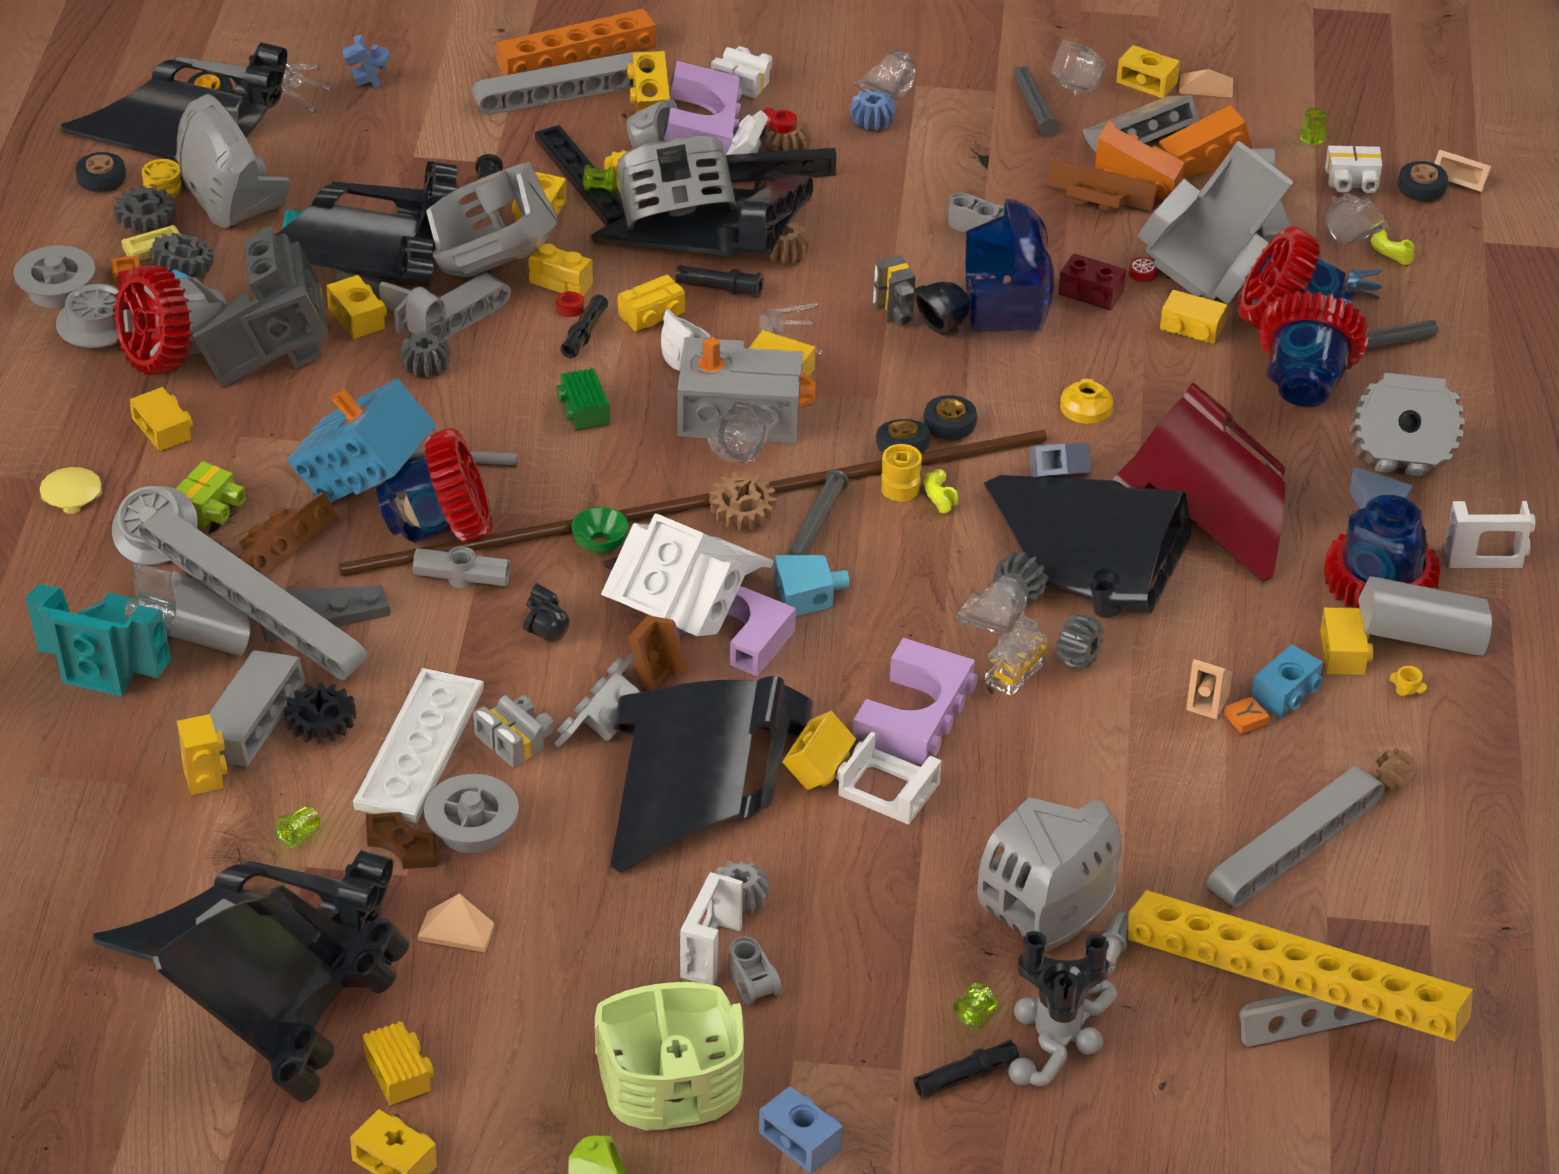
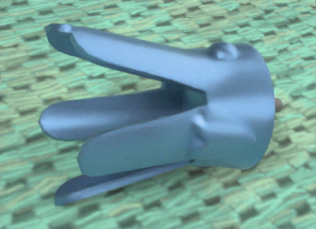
M1349 269L1348 279L1340 278L1339 281L1348 282L1347 292L1360 291L1380 298L1379 295L1362 289L1379 290L1382 287L1381 284L1360 278L1378 275L1383 269L1365 271Z

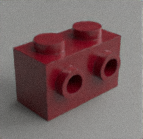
M1073 253L1060 271L1058 294L1112 310L1124 293L1126 269Z

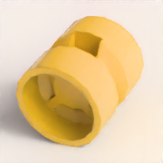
M896 444L885 449L882 455L881 492L886 498L897 502H907L918 496L921 483L922 456L917 448L906 444Z

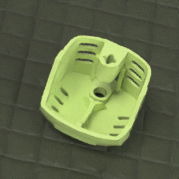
M670 982L642 986L623 991L600 1002L595 1013V1054L598 1057L600 1075L607 1096L608 1106L619 1121L646 1131L664 1130L703 1124L712 1120L715 1121L732 1110L739 1102L743 1087L744 1032L740 1003L731 1006L727 996L720 987L696 982ZM717 1039V1041L707 1043V1041ZM719 1056H724V1057H721V1058H717V1059H712V1060H711V1058H715V1057H719ZM684 1098L680 1102L669 1101L671 1099Z

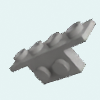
M632 653L624 660L618 657L606 671L610 676L607 679L602 676L590 689L594 694L592 698L589 699L585 696L574 708L573 711L578 715L574 719L568 716L559 726L557 731L561 735L553 743L559 748L573 734L582 721L607 742L617 732L616 729L613 730L618 699L623 695L640 692L621 675L633 661Z

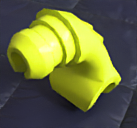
M1376 230L1373 233L1370 242L1377 252L1402 265L1412 263L1415 257V247L1412 241H1390L1384 230Z
M935 469L931 473H926L924 487L927 496L936 505L939 512L945 514L951 510V506L954 507L958 504V493L952 487H941L942 483L946 481V473L942 469Z

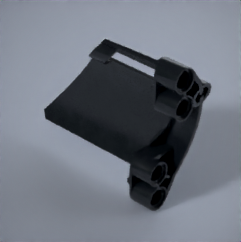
M261 42L254 55H250L248 67L179 56L174 60H166L153 70L152 79L105 108L81 118L61 123V132L172 159L178 163V127L188 104L206 94H210L224 107L236 108L238 110V126L244 136L247 137L260 122L266 111L274 107L282 96L281 85L287 64V49ZM183 68H192L232 78L236 83V89L231 93L174 80V76Z
M428 161L425 169L423 190L332 182L331 185L324 186L316 194L311 205L275 235L286 234L291 243L299 241L311 265L398 278L400 282L429 286L433 274V260L431 258L435 249V243L426 210L449 193L458 189L456 184L457 165ZM344 193L394 201L397 213L390 214L336 205V202Z
M767 676L757 681H699L621 696L618 699L613 730L616 729L622 734L631 735L633 740L610 866L622 873L657 851L698 831L731 818L736 822L743 821L756 815L762 809L768 808L771 805L787 734H801L812 716V700L793 688L784 685V680L777 676ZM758 729L770 730L771 741L764 786L752 795L743 796L751 738Z
M361 849L353 863L346 866V874L342 881L248 861L245 865L236 864L218 874L214 880V886L198 896L151 918L120 928L93 933V943L154 962L153 956L160 949L195 926L196 918L222 899L237 904L246 899L264 897L263 895L243 890L244 884L255 876L270 878L316 892L321 899V906L318 910L356 936L371 921L380 917L381 905L392 876L394 862L392 858ZM292 907L269 915L307 948L321 934L320 931Z
M280 885L270 889L271 893L264 897L246 899L198 923L160 949L153 956V960L159 973L271 1062V1074L275 1084L295 1100L305 1102L310 1100L319 1089L320 1078L315 1073L316 1070L325 1067L331 1061L334 1054L333 1044L316 1031L314 1026L345 987L369 988L375 993H382L391 987L396 978V970L391 963L398 961L406 954L410 942L406 935L384 917L374 919L355 936L289 888ZM292 907L320 931L321 934L307 948L269 915Z

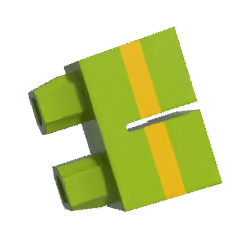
M204 461L176 488L191 500L197 512L198 524L204 529L211 521L223 525L230 515L229 505L227 504L240 507L246 499L245 488L234 483L233 473Z

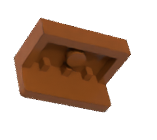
M647 615L627 637L642 689L653 691L669 672L684 675L688 671L674 620Z

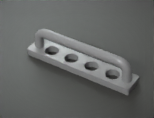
M1297 992L1248 1003L1239 1012L1241 1041L1246 1047L1379 1018L1349 1008L1341 1015H1334L1336 1004ZM1309 1009H1316V1015L1311 1021L1301 1022L1304 1012ZM1274 1017H1284L1283 1023L1278 1028L1268 1029L1269 1022Z

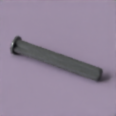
M1016 67L1014 76L1039 124L1040 134L1044 137L1054 136L1060 129L1059 121L1053 118L1028 67Z
M1427 320L1368 331L1369 338L1366 349L1435 337L1436 333H1438L1437 323L1435 320ZM1342 336L1341 339H1340V341L1343 342V341L1347 340L1348 338L1345 337V336Z
M839 470L827 472L825 476L826 483L789 548L788 555L807 554L841 490L846 489L849 485V479L845 473Z

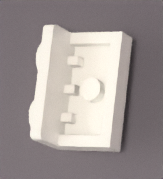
M760 110L753 116L747 115L740 122L726 155L758 152L761 145L759 137L768 120V116Z

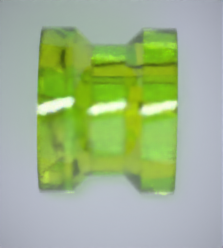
M977 982L972 983L966 990V995L959 996L953 1003V1009L957 1017L964 1024L973 1028L979 1027L985 1021L986 1015H991L998 1008L995 994L987 986Z

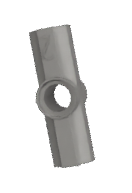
M465 546L455 547L449 552L416 548L412 568L414 575L448 579L449 583L456 588H468L474 583L507 587L510 579L511 560L475 556L474 551Z

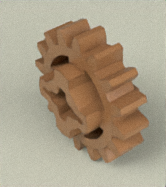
M744 471L742 477H738L735 472H732L731 479L721 476L720 483L714 482L713 491H710V512L716 513V521L725 519V527L727 528L732 524H736L737 529L740 531L743 525H747L750 530H754V523L764 526L765 518L772 519L773 510L776 508L775 489L769 488L768 480L760 482V475L758 474L750 478L746 471Z

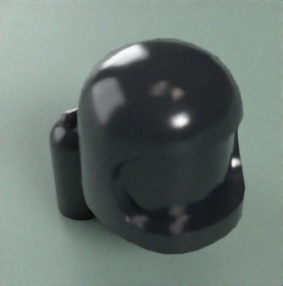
M536 583L530 592L532 596L526 603V606L531 611L525 619L523 629L543 638L545 641H558L566 634L569 628V616L565 610L558 607L560 602L558 596Z

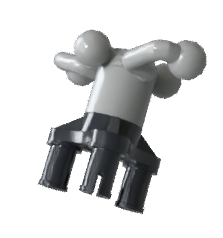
M1030 931L1026 933V937H1023V953L1018 959V973L1039 989L1038 1001L1031 997H1024L1018 1000L1014 1007V1014L1016 1019L1022 1024L1030 1025L1036 1023V1030L1039 1033V1045L1046 1052L1052 1054L1041 1072L1036 1071L1035 1064L1028 1058H1017L1012 1061L1008 1073L1011 1081L1016 1085L1025 1086L1032 1084L1038 1087L1048 1085L1066 1061L1067 1049L1065 1047L1070 1041H1074L1077 1049L1085 1055H1094L1101 1050L1103 1046L1101 1033L1095 1028L1087 1027L1081 1030V1027L1089 1016L1102 1014L1118 995L1115 985L1106 979L1109 970V963L1106 959L1109 942L1106 941V937L1099 934L1089 936L1086 939L1085 957L1078 960H1056L1045 957L1046 937L1041 932ZM1086 993L1089 995L1102 993L1094 1002L1085 999Z

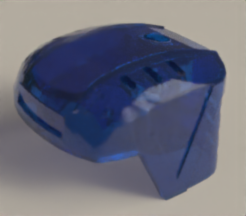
M1005 199L1003 216L966 231L965 278L966 291L970 298L969 315L973 332L1014 330L1037 332L1042 330L1049 313L1054 291V269L1049 255L1046 226L1032 208L1015 199ZM1009 275L1011 281L1003 284L1004 277Z

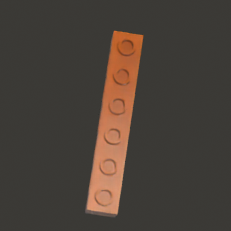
M643 8L496 42L497 65L505 76L656 47V24Z

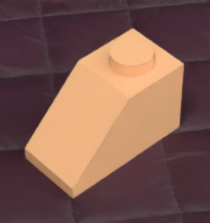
M1194 659L1186 710L1217 720L1229 697L1233 672Z

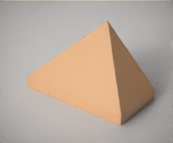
M1210 69L1180 74L1179 94L1232 98L1233 78Z
M1439 150L1435 160V164L1441 166L1446 171L1448 182L1481 193L1492 168L1490 165Z
M459 893L427 911L418 934V941L485 953L494 930V922Z

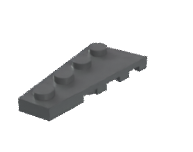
M382 586L285 590L336 627L390 616V606ZM260 624L266 642L281 639Z

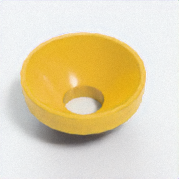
M1081 379V381L1069 385L1061 394L1060 410L1063 415L1074 422L1083 424L1099 423L1109 418L1113 412L1112 394L1103 385L1094 382L1093 379ZM1081 391H1091L1095 393L1086 394Z

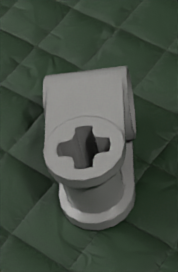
M745 936L733 940L729 947L728 972L737 986L744 1003L748 1006L754 1004L755 999L766 995H780L782 993L781 980L776 969L770 964L761 949L760 944L755 939Z

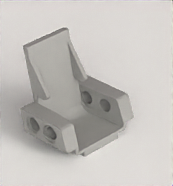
M1238 141L1201 191L1183 179L1151 215L1137 237L1148 244L1145 251L1155 259L1153 265L1191 294L1198 297L1203 295L1209 300H1214L1215 297H1218L1228 305L1242 289V285L1247 280L1246 276L1249 275L1251 267L1256 262V258L1261 255L1262 249L1268 246V242L1256 233L1292 185L1293 181Z

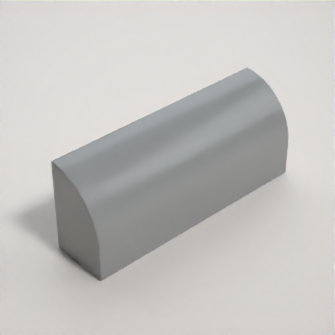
M1184 95L1164 97L1109 119V121L1115 123V128L1129 136L1133 133L1139 137L1138 141L1146 143L1199 121L1193 96ZM1108 120L1083 130L1088 144L1095 152H1097L1098 137Z
M1372 576L1369 577L1358 598L1366 634L1478 656H1484L1487 650L1492 628L1491 612L1487 599Z
M253 650L209 714L215 732H222L225 750L219 751L220 755L224 754L227 764L248 767L284 715V707H287V698H295L294 691L301 690L306 679L299 657Z

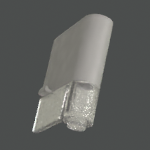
M133 562L131 569L136 596L134 600L129 599L125 608L124 618L128 619L139 605L162 610L168 637L242 656L250 636L247 614L199 580L181 576L176 571L170 573Z

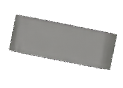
M955 193L950 196L948 225L951 228L1008 248L1017 247L1022 243L1024 216L1020 212L967 193Z

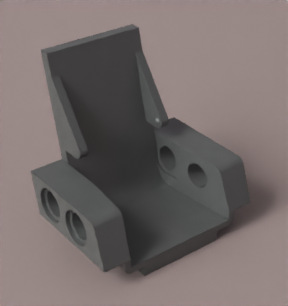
M271 226L252 236L244 243L249 285L257 299L252 301L248 293L241 294L207 326L193 333L194 340L222 388L286 353L294 368L298 369L322 355L320 340L329 337L320 281L299 241L291 243L286 234L276 236Z

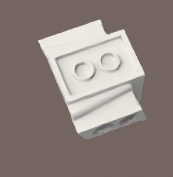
M655 513L650 524H633L601 595L650 616L672 619L675 621L676 627L695 636L715 635L719 632L744 576L761 567L771 568L774 560L721 538L708 536Z

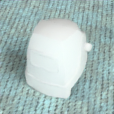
M666 309L661 334L662 355L672 368L680 371L685 337L709 339L711 336L702 328L695 326L685 319L676 317L674 313Z

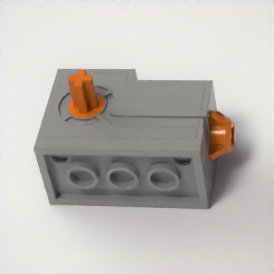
M685 337L677 390V436L797 443L800 408L806 405L812 406L815 403L816 382L802 372L803 352L744 348V341L723 340L715 339V337H709V339Z

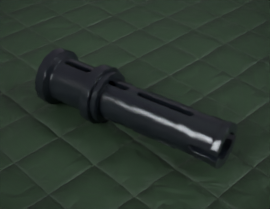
M678 265L677 271H680V273L676 272V283L727 289L732 295H736L739 292L753 294L754 298H760L763 291L764 275L761 272H757L755 275L740 273L739 269L723 272Z

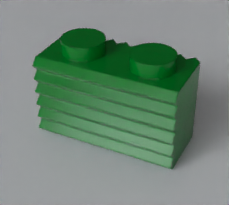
M591 367L589 370L586 368L584 371L580 369L578 372L575 370L572 373L568 371L565 374L563 372L560 375L561 385L556 386L559 403L564 402L565 418L567 421H572L575 430L610 424V404L595 369Z

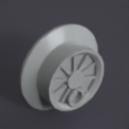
M63 245L42 247L27 253L16 263L13 272L14 280L22 290L28 293L29 298L35 304L46 308L65 307L66 298L72 291L88 285L93 279L95 263L88 253L75 247Z
M89 284L72 291L66 298L65 307L60 311L56 319V328L59 335L68 343L85 348L107 347L119 343L116 340L118 332L114 329L116 327V320L112 318L115 316V309L112 307L116 304L114 295L119 293L117 288L107 284Z
M146 486L136 489L126 496L120 504L112 523V537L118 551L126 559L140 565L153 566L169 562L168 558L153 549L142 539L138 527L159 509L166 507L197 528L198 517L196 509L184 493L166 486Z
M463 774L441 782L428 794L424 804V817L430 829L440 836L448 847L463 853H479L496 846L503 839L505 833L514 825L519 812L518 799L514 791L503 781L483 774Z

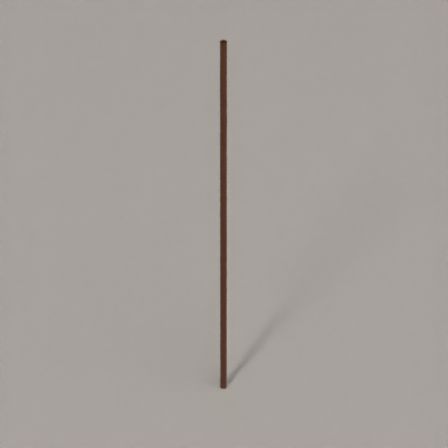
M1038 430L923 452L921 454L922 465L1047 441L1046 431ZM882 460L833 470L842 471L847 475L848 479L882 473ZM828 471L770 481L769 488L775 489V493L824 484L826 483L825 476ZM710 493L617 511L621 512L627 521L651 517L655 513L662 515L711 505L709 504ZM573 519L486 535L483 538L466 543L459 540L419 549L449 552L455 547L465 546L472 550L547 537L572 532ZM416 549L339 563L340 574L342 576L410 563L414 561Z

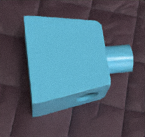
M823 555L774 556V581L780 602L795 607L796 616L831 608L833 606L834 590L849 589L848 571L830 572L827 559Z

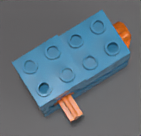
M398 378L356 400L351 397L345 388H342L331 397L339 409L324 416L311 430L312 433L304 438L286 460L315 495L325 492L328 500L332 503L352 492L357 495L395 476L434 429L436 424Z

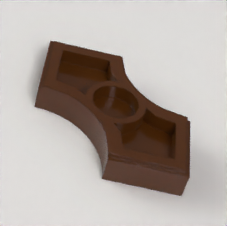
M400 812L366 814L368 847H379L391 851L400 859L403 869L437 867L435 834L417 831L409 827L403 821Z

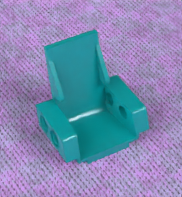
M38 584L25 597L37 650L41 653L56 655L63 684L122 697L135 673L158 679L172 661L166 634V624L172 606L108 592L102 601L84 608L78 614L70 613L62 588L45 584Z

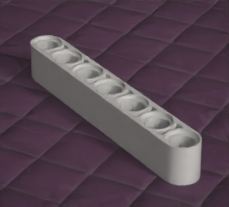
M642 51L484 79L474 84L472 95L480 111L491 115L630 89L634 86L633 79L628 80L627 63H632V53ZM649 68L641 69L645 73L652 72Z
M1352 767L1215 868L1207 880V888L1233 908L1241 906L1371 809L1383 795L1385 785L1360 767Z

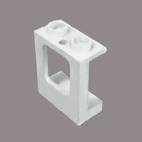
M1453 501L1444 544L1448 567L1523 568L1525 555L1530 554L1529 535L1530 532L1535 531V515L1530 514L1527 501H1522L1520 514L1468 515L1465 501ZM1485 531H1516L1512 547L1514 555H1476L1480 534Z
M871 732L863 742H859L856 745L847 763L843 762L840 765L836 779L839 781L838 795L909 825L940 784L942 760L929 756L921 767L875 749L876 733ZM869 767H875L908 782L893 801H885L854 787L855 783Z
M709 873L680 930V978L698 983L715 984L718 978L719 930L717 929L721 926L741 931L743 881L729 876ZM707 908L706 918L703 924L700 925L699 922Z

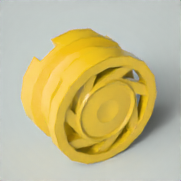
M153 160L142 168L143 186L145 185L146 188L157 186V191L166 189L167 194H172L173 198L182 191L180 168L178 163L173 160Z

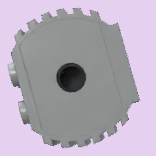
M1384 372L1377 384L1370 383L1356 403L1355 411L1351 417L1353 423L1350 426V433L1354 434L1351 438V445L1357 446L1354 451L1356 458L1363 459L1367 465L1375 466L1376 472L1393 473L1396 468L1404 469L1405 475L1423 476V474H1426V472L1431 471L1435 467L1441 468L1458 449L1460 442L1457 441L1463 436L1464 432L1460 430L1465 423L1464 418H1460L1464 411L1463 406L1457 405V402L1460 400L1458 393L1450 392L1446 387V379Z

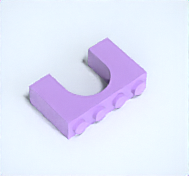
M677 61L670 82V98L700 105L711 111L714 115H701L671 107L664 128L663 141L692 136L693 134L708 135L722 141L725 154H727L739 123L737 118L740 111L741 103L739 102L742 94V88L738 87L739 76Z
M740 586L727 615L738 618L745 625L730 642V666L758 677L795 632L796 608ZM677 627L680 637L685 631Z
M903 638L891 657L890 681L925 692L936 702L920 710H901L866 699L853 720V736L856 738L854 744L863 742L871 732L876 733L875 749L894 757L923 765L929 756H936L942 743V736L944 733H950L955 714L962 712L967 693H972L976 687L978 675L974 674L975 660Z

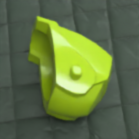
M594 1135L585 1137L576 1144L572 1154L569 1156V1174H627L612 1136Z

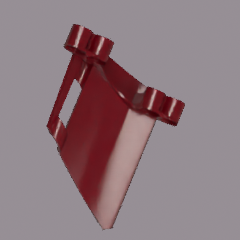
M1192 383L1183 397L1155 427L1136 455L1112 480L1118 481L1124 487L1185 490L1191 520L1260 581L1273 578L1284 512L1285 482L1283 477L1285 466L1233 420L1232 415L1198 385ZM1228 426L1267 460L1266 466L1229 435L1225 427Z

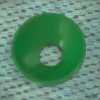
M609 507L588 508L578 513L573 519V538L579 546L588 551L595 552L596 554H606L624 543L628 535V521L621 512ZM596 538H605L608 540V542L596 543L592 541Z

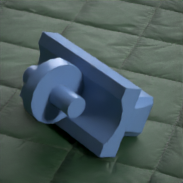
M357 35L354 37L355 44L342 50L344 59L348 66L362 62V66L351 69L357 86L371 82L375 89L381 86L377 67L380 70L386 69V63L391 55L387 48H379L376 44L370 47L371 52H369L362 35Z

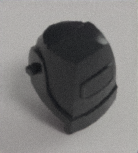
M936 282L915 288L918 309L929 328L941 335H945L950 331L953 334L958 333L957 327L963 323L970 309V298L966 292L952 282Z

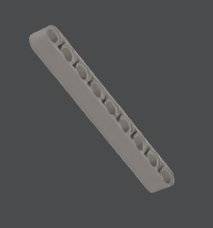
M162 507L138 527L139 534L149 546L337 679L346 680L368 660L366 650L358 641L170 509Z

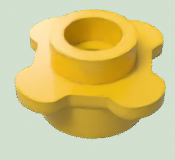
M1403 666L1397 672H1393L1390 675V681L1396 685V693L1398 695L1407 696L1413 695L1416 692L1419 694L1426 692L1427 685L1422 683L1423 674L1416 667Z

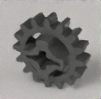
M145 185L141 187V190H136L132 187L130 193L121 192L122 198H115V204L113 205L114 217H116L117 224L122 223L123 229L132 227V232L143 230L146 233L148 228L158 230L159 225L167 226L168 220H174V213H176L175 201L172 194H167L166 189L157 191V186L146 188Z
M172 233L170 237L166 234H162L161 238L156 237L152 243L150 254L152 261L158 262L157 265L161 267H166L169 272L175 269L190 276H193L195 272L202 275L203 271H210V266H212L214 259L213 248L207 247L206 241L200 242L198 237H188L187 234L181 236L178 233Z

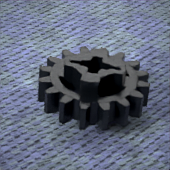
M318 683L317 688L314 689L310 685H305V692L295 690V698H287L286 700L287 707H284V716L287 729L293 730V735L296 738L304 735L305 742H309L312 738H317L319 744L326 737L331 741H335V734L338 733L345 736L347 734L346 728L354 727V719H356L353 696H347L345 688L336 691V684L330 685L329 688H324L323 683Z

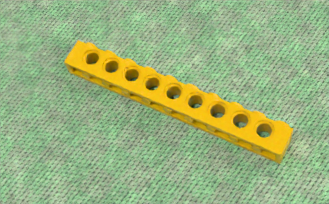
M1149 890L1145 891L1129 911L1128 940L1451 1041L1457 1039L1471 1018L1473 989Z

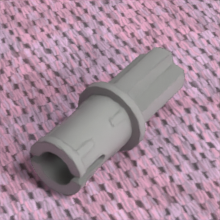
M1124 912L1114 915L1107 932L1102 934V936L1106 937V941L1109 942L1106 956L1109 963L1108 974L1114 972L1120 953L1124 952L1127 948L1128 916Z

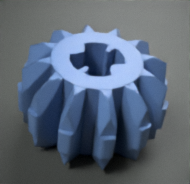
M869 89L868 92H859L858 96H854L851 102V121L856 123V127H864L866 131L874 129L877 132L879 128L887 129L888 125L893 124L896 105L894 99L890 98L889 93H881L880 90L875 92Z

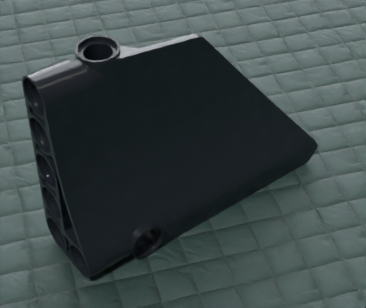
M770 170L756 180L754 189L733 188L737 209L731 210L729 203L697 206L693 213L687 215L670 216L669 212L641 218L635 222L634 229L629 230L624 216L591 234V240L597 243L711 253L721 256H738L742 253L770 256L791 219L810 201L814 187L813 179L811 176L783 175L780 171ZM769 180L772 184L767 185L766 181ZM721 188L702 189L701 192L703 195L720 194L722 190ZM659 201L656 202V203H653V204H651V205L645 206V207H643V208L656 205V204L659 203Z

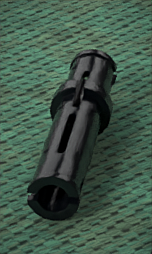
M594 295L577 323H574L569 328L568 337L561 345V352L567 358H575L581 347L589 342L593 328L609 306L608 300L603 295Z
M1009 1039L985 1050L982 1048L974 1050L972 1055L914 1077L913 1082L916 1092L920 1095L921 1099H925L928 1096L972 1078L990 1076L992 1071L1009 1065L1012 1061L1019 1058L1018 1049L1015 1043Z

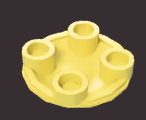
M82 467L58 469L47 475L40 486L41 499L50 505L63 508V511L67 514L78 513L82 508L81 506L93 501L102 494V484L99 476L93 471Z

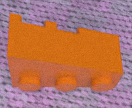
M1232 105L1159 141L1160 149L1185 162L1183 178L1216 171L1238 141L1252 149L1246 122Z
M1108 120L1098 137L1095 169L1158 184L1156 199L1165 200L1183 181L1185 162L1155 145L1153 148L1137 140L1138 136L1133 133L1129 136L1115 128L1116 124Z

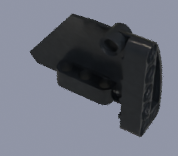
M999 475L984 482L985 488L1006 520L1022 552L1025 551L1030 559L1036 556V563L1045 566L1043 573L1048 576L1045 585L1093 600L1094 612L1099 617H1113L1121 611L1152 613L1191 537V517L1185 490L1124 487L1123 484L1114 480Z

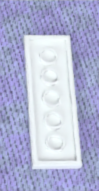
M422 668L353 800L354 809L372 814L400 812L404 821L417 823L424 810L428 794L435 788L484 690L483 681Z

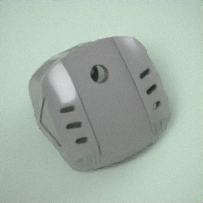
M210 94L190 102L180 119L178 127L177 158L186 187L189 188L210 218V221L219 227L228 228L243 220L284 206L290 181L287 177L267 176L264 161L259 155H254L246 137L238 126V110L236 108L224 107Z
M693 134L687 137L645 145L641 144L622 155L618 161L617 178L628 230L634 229L635 222L641 218L669 212L670 216L687 215L693 213L697 206L729 203L731 210L737 209L723 142L716 137ZM707 187H720L722 192L720 194L703 195L701 190ZM646 199H659V203L642 209L639 208V203Z
M530 162L509 167L449 193L426 210L436 246L433 257L442 272L458 277H476L498 266L528 257L551 236L559 219L546 197ZM476 192L478 199L465 205L459 203L460 199L464 196ZM515 198L523 217L515 223L505 226L497 209ZM482 204L485 211L470 218L466 217L465 214L468 210ZM486 217L491 218V224L478 230L472 229V225Z
M1029 797L997 827L987 842L978 872L977 895L981 907L1023 937H1026V933L1030 931H1038L1044 934L1046 937L1044 954L1070 942L1102 913L1115 893L1122 855L1120 825L1107 805L1098 798L1078 810ZM1004 847V852L994 858L998 848Z

